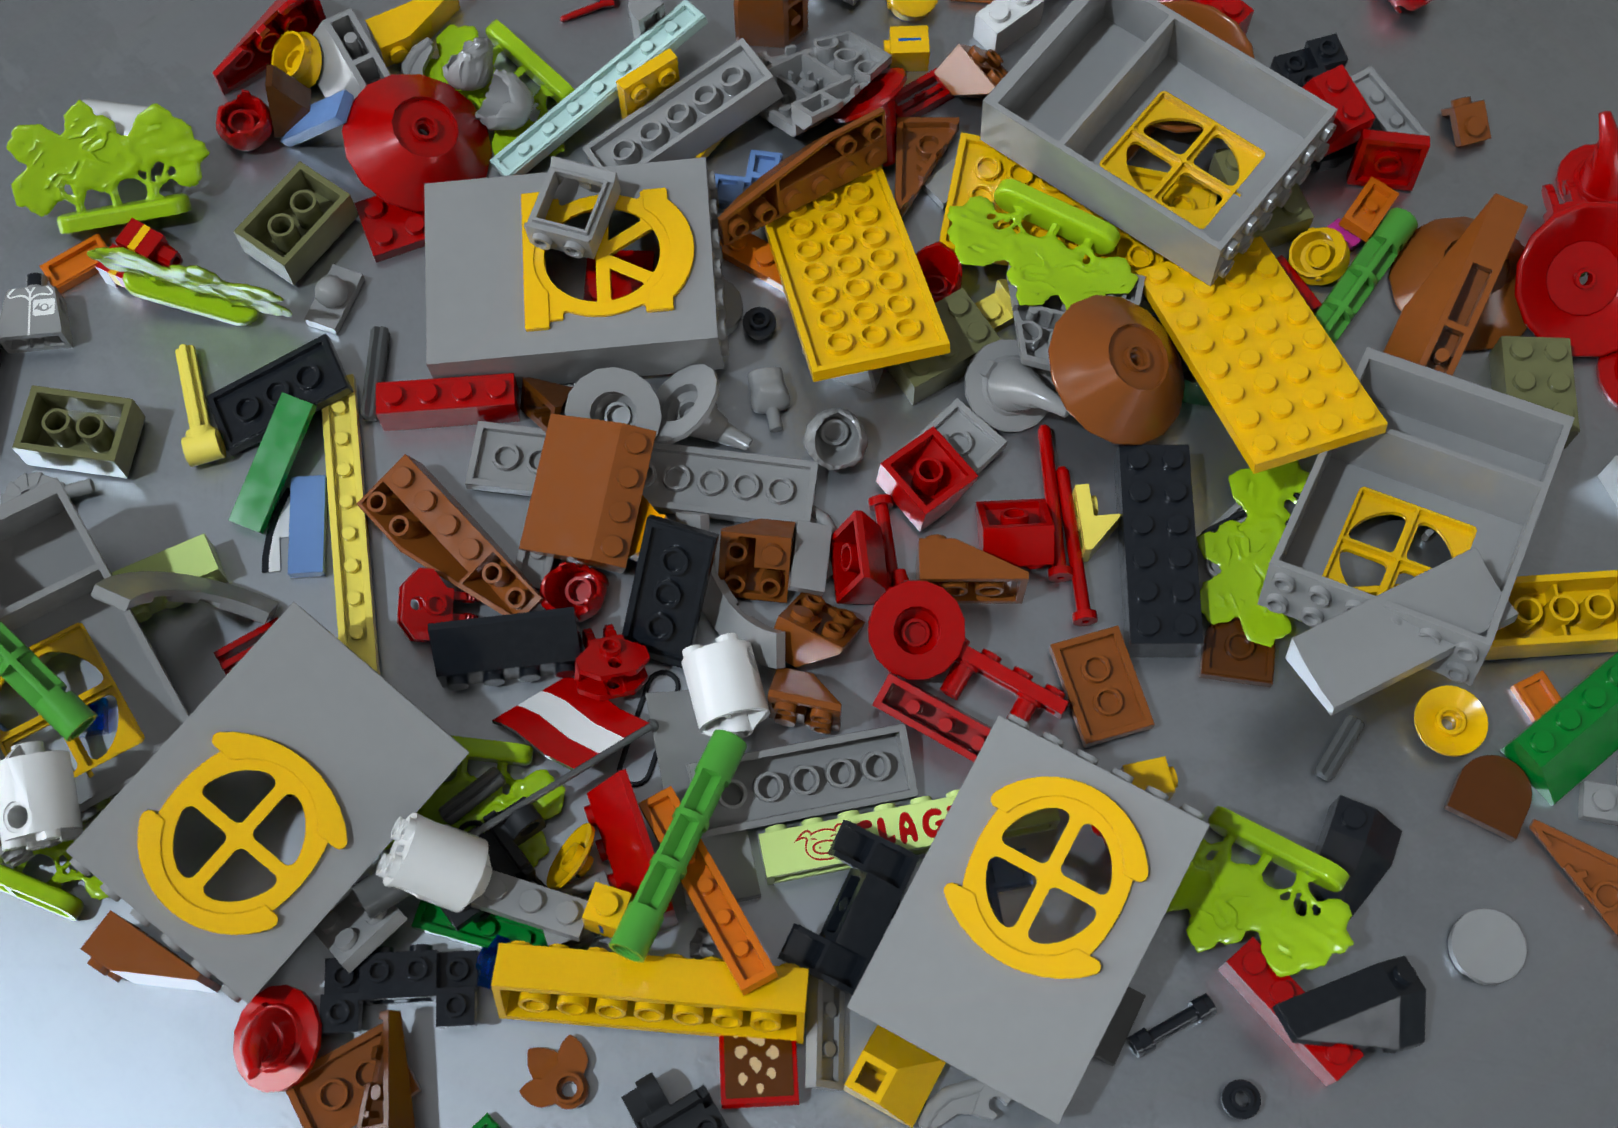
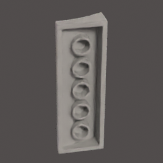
M741 38L589 142L582 149L595 167L691 159L781 99L783 94L774 76L745 39Z
M1474 547L1293 637L1285 658L1332 716L1453 654L1455 650V644L1441 639L1438 645L1429 636H1418L1420 629L1403 619L1401 626L1391 621L1390 619L1395 614L1380 605L1381 603L1388 600L1485 636L1500 598L1501 590L1488 571L1477 547ZM1509 601L1497 631L1515 622L1519 614Z
M689 690L645 693L650 719H655L659 724L658 730L656 732L652 730L663 790L672 786L681 802L690 785L686 764L699 762L711 736L701 734L699 731ZM748 830L701 838L737 903L761 898ZM683 888L688 913L696 912Z
M905 723L744 753L729 786L724 789L709 820L710 826L707 832L703 833L701 838L919 796ZM698 762L686 764L690 783L695 775L694 770Z

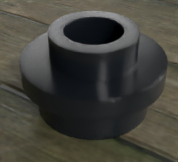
M752 308L743 317V329L753 339H766L776 328L775 315L767 308ZM757 319L765 320V322L760 325L755 324L753 321Z
M1241 1079L1234 1080L1223 1089L1221 1103L1229 1116L1238 1120H1246L1253 1117L1259 1111L1261 1096L1258 1089L1251 1082ZM1238 1092H1242L1248 1097V1104L1245 1107L1238 1105L1235 1100Z

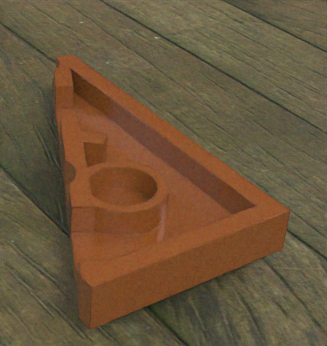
M897 117L895 202L901 217H904L959 131V117Z
M1532 819L1529 829L1618 937V859L1536 819Z

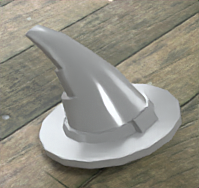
M997 340L983 346L971 358L964 375L965 396L971 410L990 427L1003 432H1021L1037 425L1049 412L1064 418L1069 415L1060 396L1055 393L1051 371L1021 364L1017 340Z
M705 364L690 365L677 371L655 393L659 398L662 415L658 435L655 438V442L658 444H673L691 436L746 451L752 444L753 439L730 424L728 419L717 409L716 401L719 395L720 381L717 373Z
M618 367L595 369L581 377L575 385H568L573 388L568 394L564 411L565 415L625 423L657 431L656 436L658 435L662 419L659 398L650 384L633 371Z

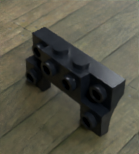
M1335 33L1306 41L1304 49L1274 56L1270 69L1298 86L1303 87L1313 77L1342 64L1345 67L1348 57ZM1375 118L1370 130L1382 131L1377 118ZM1358 141L1324 156L1320 162L1314 161L1313 164L1317 173L1336 168L1352 158Z
M843 820L827 854L847 864L851 869L820 934L818 935L794 923L778 959L786 963L796 964L801 968H808L809 975L853 996L884 936L890 920L893 919L900 906V899L920 856L851 821Z
M428 944L411 945L410 951L395 952L394 947L379 946L351 973L336 958H326L324 994L320 995L321 1035L325 1036L336 1033L360 1034L363 1003L366 1006L436 1002V1028L477 1027L481 954L478 950L439 952L437 949L433 950V946Z

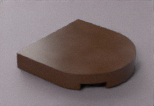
M1234 617L1227 623L1209 625L1203 636L1204 644L1201 648L1199 678L1271 688L1274 679L1275 642L1272 647H1267L1248 641L1238 617Z
M1497 755L1480 756L1470 761L1461 769L1443 809L1514 842L1519 835L1531 805V784L1525 772L1513 761Z

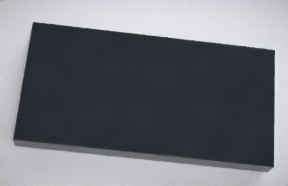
M326 333L206 396L226 450L232 456L262 441L282 392L316 405L315 412L353 393L333 343Z
M651 514L646 520L622 635L626 640L646 646L650 659L683 668L681 663L683 660L682 651L695 643L719 534Z

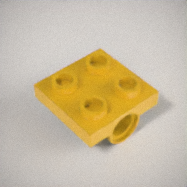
M670 48L616 81L622 119H625L680 81L678 58Z

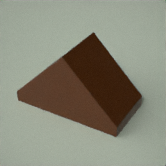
M267 65L265 88L275 138L283 137L310 112L311 89L276 66Z
M531 377L523 378L520 409L546 433L551 414L565 415L564 411L568 394L573 387Z

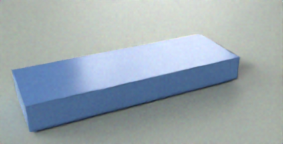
M344 89L311 104L310 112L281 137L280 142L291 147L345 124L354 95Z
M326 475L291 477L288 575L290 578L326 576L328 508Z

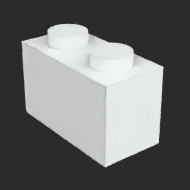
M994 0L976 13L973 37L987 51L992 49L999 54L1041 24L1045 0Z

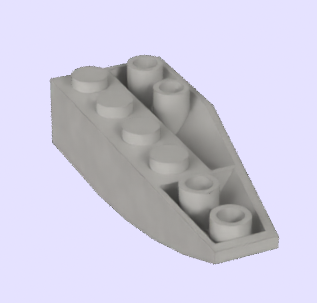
M352 8L323 20L314 32L313 36L318 41L322 54L321 72L316 83L325 98L345 89L354 95L353 98L355 99L366 85L390 75ZM419 129L418 132H419L421 135H424V134L422 133L421 129Z

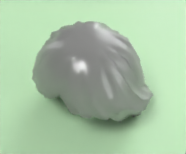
M477 37L473 41H465L460 53L451 55L448 63L442 68L444 78L449 85L461 91H475L484 88L491 81L493 75V44L489 38Z
M496 69L492 75V84L489 86L490 90L485 94L486 99L483 100L480 109L476 111L475 118L480 120L482 124H485L490 131L516 130L523 127L531 115L534 106L533 94L516 74L508 73L505 69L502 71Z
M832 408L819 412L806 426L804 444L809 456L815 462H818L819 465L828 470H839L848 466H856L863 459L868 446V438L863 429L864 426L853 413L847 409L837 410Z

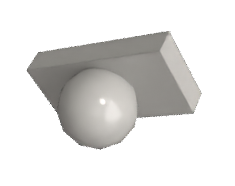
M332 264L327 276L320 278L315 285V299L304 318L306 324L337 335L365 281L363 274Z

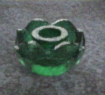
M1184 380L1183 403L1212 406L1198 383Z

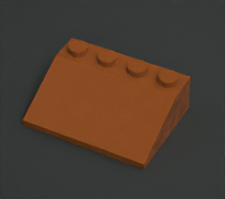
M551 414L519 550L623 574L628 560L657 431L619 422Z

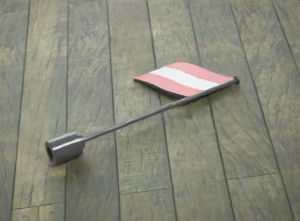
M562 678L496 717L492 722L516 733L543 756L571 771L469 833L475 836L481 835L509 818L519 808L532 804L651 730L656 732L659 728L658 722L655 719H648L647 722L618 708L609 700L598 701L578 694L574 678ZM376 872L352 885L354 893L370 919L411 895L402 889L385 886L383 878L377 876Z

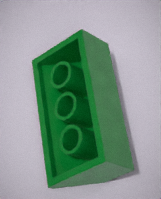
M1618 652L1600 664L1500 750L1507 759L1516 763L1525 772L1530 784L1551 806L1556 804L1618 750Z

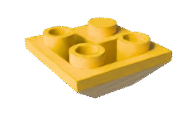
M877 1025L844 1084V1091L907 1127L913 1128L946 1062Z

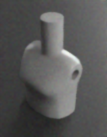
M766 367L753 370L747 375L752 410L755 413H766L770 432H780L783 430L780 411L790 406V396L784 383L782 369L780 367Z

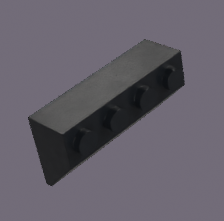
M574 607L428 624L436 677L443 688L447 687L449 690H464L470 684L483 683L486 686H499L504 684L505 680L512 679L533 682L541 679V676L554 674L560 678L575 676L576 658L584 651L582 630Z

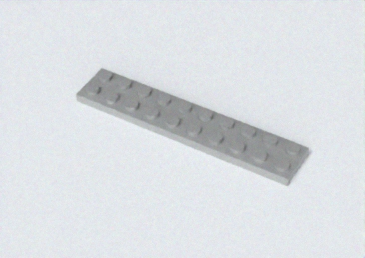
M478 421L465 480L466 488L531 497L546 433L541 428ZM654 442L642 495L657 512L676 514V512L688 511L709 514L710 519L745 523L762 518L795 522L796 525L798 520L811 522L819 463L809 460L676 444H658Z

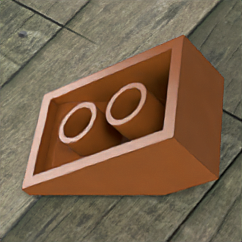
M939 534L919 538L916 557V580H926L943 587L958 604H1022L1029 581L1028 571L955 538H946V536Z
M111 910L81 947L82 951L91 956L87 962L88 965L118 983L124 977L137 984L218 993L222 987L211 978L202 975L190 963L139 927Z

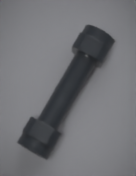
M1204 993L1190 1001L1188 1008L1148 1031L1142 1028L1127 1037V1042L1135 1056L1141 1058L1155 1050V1044L1195 1021L1200 1024L1216 1015V1006L1212 999Z

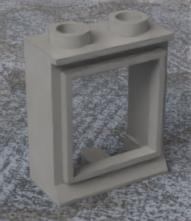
M552 156L549 170L527 223H524L529 242L543 250L552 248L563 251L574 258L587 257L594 259L621 193L617 172ZM564 177L577 180L579 186L584 189H591L592 184L602 187L585 230L545 220L557 188L562 183Z

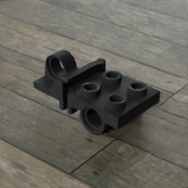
M522 797L521 799H519L518 801H516L515 803H513L512 805H510L509 807L500 812H495L493 810L492 812L483 817L484 823L501 814L502 812L506 811L507 809L519 803L520 801L524 800L526 797ZM527 804L519 808L509 818L478 836L488 842V854L492 870L531 883L536 878V870L518 846L546 828L544 819L533 804ZM477 825L476 827L468 831V833L478 828L479 826ZM471 904L458 913L440 907L456 931H459L472 921L474 923L481 922L492 914L473 908Z
M651 1072L635 1082L637 1088L621 1097L637 1128H729L705 1085L700 1086L670 1105Z

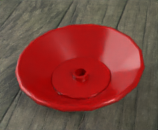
M392 74L366 85L353 100L347 121L343 124L342 128L346 158L361 183L385 202L414 212H425L424 184L486 178L492 150L488 128L475 118L477 110L473 103L451 85L422 74ZM418 130H425L428 135H421Z
M1582 202L1553 214L1530 236L1516 265L1514 295L1523 323L1536 337L1570 338L1572 357H1602L1618 351V203ZM1585 272L1588 275V280L1582 285L1579 278Z

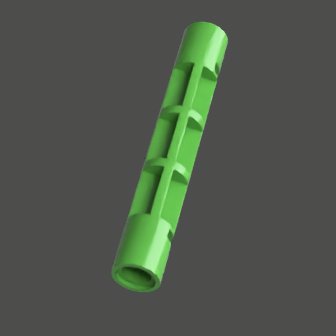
M1392 208L1388 211L1314 314L1334 344L1416 231L1418 222L1407 210Z
M0 620V676L67 742L74 740L95 721L97 714L73 691L66 692L67 685Z
M720 729L714 730L694 770L695 775L679 807L675 809L672 815L673 820L656 854H653L650 859L648 871L633 901H630L609 943V947L620 956L639 963L645 961L664 921L667 907L680 880L685 878L687 866L703 833L707 832L710 826L709 820L724 789L729 786L747 749V744L739 736Z

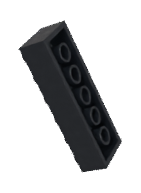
M1119 445L1114 460L1117 514H1122L1118 524L1124 642L1130 658L1197 657L1204 641L1189 445Z

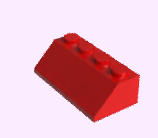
M623 769L587 793L590 805L584 806V810L589 824L598 826L602 839L596 840L595 843L601 861L609 860L613 871L612 874L606 875L609 885L632 893L634 899L648 871L650 859L655 853L627 771ZM671 901L664 914V921L659 931L679 925Z

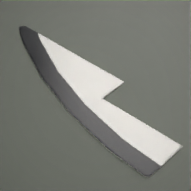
M289 487L281 496L270 521L262 555V573L281 571L280 538L289 537Z

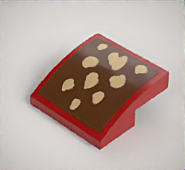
M719 1035L722 1109L799 1105L796 1041Z

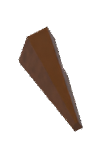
M385 1010L379 1014V1019L383 1020L380 1045L373 1046L371 1058L376 1059L372 1082L365 1083L356 1128H415L401 1011Z

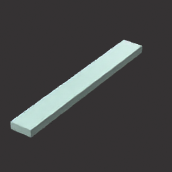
M683 0L489 161L502 176L526 174L618 98L617 80L669 48L674 52L708 24L706 16L688 0Z

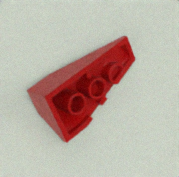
M276 0L212 72L220 91L224 95L228 94L264 71L267 65H271L272 51L275 43L284 33L295 31L308 32L313 35L320 23L326 19L320 0Z

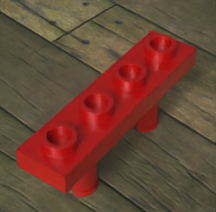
M965 638L958 658L954 661L951 670L939 689L948 697L958 700L971 676L978 673L1014 693L1017 700L1009 714L1015 715L1028 723L1036 709H1043L1061 719L1069 704L1067 700L1063 699L1065 693L1049 684H1046L1044 688L1032 682L1033 676L1017 666L1011 670L1000 664L1002 659L993 652L983 649L980 653L969 647L970 641Z

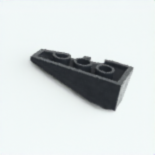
M1340 795L1329 806L1315 853L1338 864L1350 877L1340 892H1332L1309 882V890L1316 901H1325L1329 898L1341 899L1349 905L1352 918L1392 866L1402 831L1376 808ZM1299 899L1296 913L1300 916L1307 914L1306 900L1302 901ZM1314 904L1312 908L1313 914L1318 916L1321 913V908Z
M1406 956L1379 962L1280 1002L1272 1007L1292 1043L1332 1047L1335 1043L1352 1045L1353 1049L1356 1050L1377 1047L1382 1048L1385 1053H1398L1420 1046L1425 1042L1426 988Z

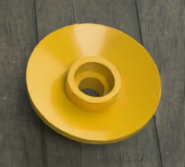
M1446 685L1429 690L1418 701L1414 711V724L1421 740L1430 749L1445 756L1457 757L1473 752L1483 743L1488 732V717L1482 703L1472 693L1457 686ZM1442 720L1450 721L1453 726L1452 730L1446 729L1442 725Z
M589 823L581 825L565 841L549 869L546 880L548 888L558 890L570 882L577 874L582 877L589 871L594 860L590 856L595 836L593 825Z

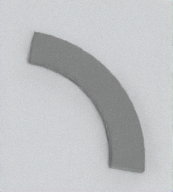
M688 511L676 512V522L710 531L709 514ZM714 556L702 608L704 615L720 635L737 633L738 640L750 642L756 663L774 669L785 668V631L767 626L753 616H747L738 607L739 602L730 591L725 580H720L715 569L716 557Z
M139 571L113 575L96 583L91 593L92 598L124 612L137 605L151 603L155 597L167 596L166 599L170 602L197 604L201 600L221 610L244 616L262 624H265L275 614L280 603L258 593L224 582L193 575L158 571Z

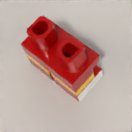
M131 218L116 238L115 242L117 245L112 243L109 247H124L170 268V265H181L183 262L179 252L170 246L163 234L134 218ZM97 263L95 267L106 283L116 288L118 286L126 288L123 282L124 272L110 270L103 263Z

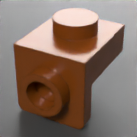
M1471 96L1451 100L1452 107L1441 109L1442 116L1450 115L1455 147L1491 139L1484 100L1471 101Z

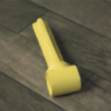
M181 344L175 350L190 428L186 431L185 437L181 438V445L190 467H195L225 458L226 448L219 430L210 425L196 349L193 345Z

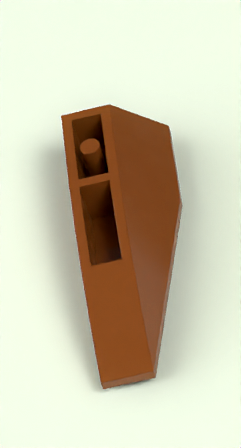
M734 0L733 2L736 42L744 38L749 46L785 48V46H788L808 31V0Z
M880 107L821 137L787 157L757 179L718 217L721 244L725 247L887 163L885 110Z
M1497 193L1493 195L1404 306L1383 351L1384 353L1453 376L1528 208L1527 205Z
M405 454L357 503L361 510L400 552L426 568L435 569L439 576L498 613L507 615L532 612L544 600L525 575L432 473L414 458Z

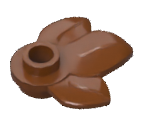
M568 1035L562 1042L558 1053L547 1048H529L527 1063L533 1079L520 1089L519 1092L529 1104L539 1108L549 1107L554 1104L567 1110L580 1107L588 1097L589 1084L584 1076L588 1065V1056L579 1040L572 1035ZM568 1083H574L577 1086V1091L572 1097H566L563 1093V1089Z

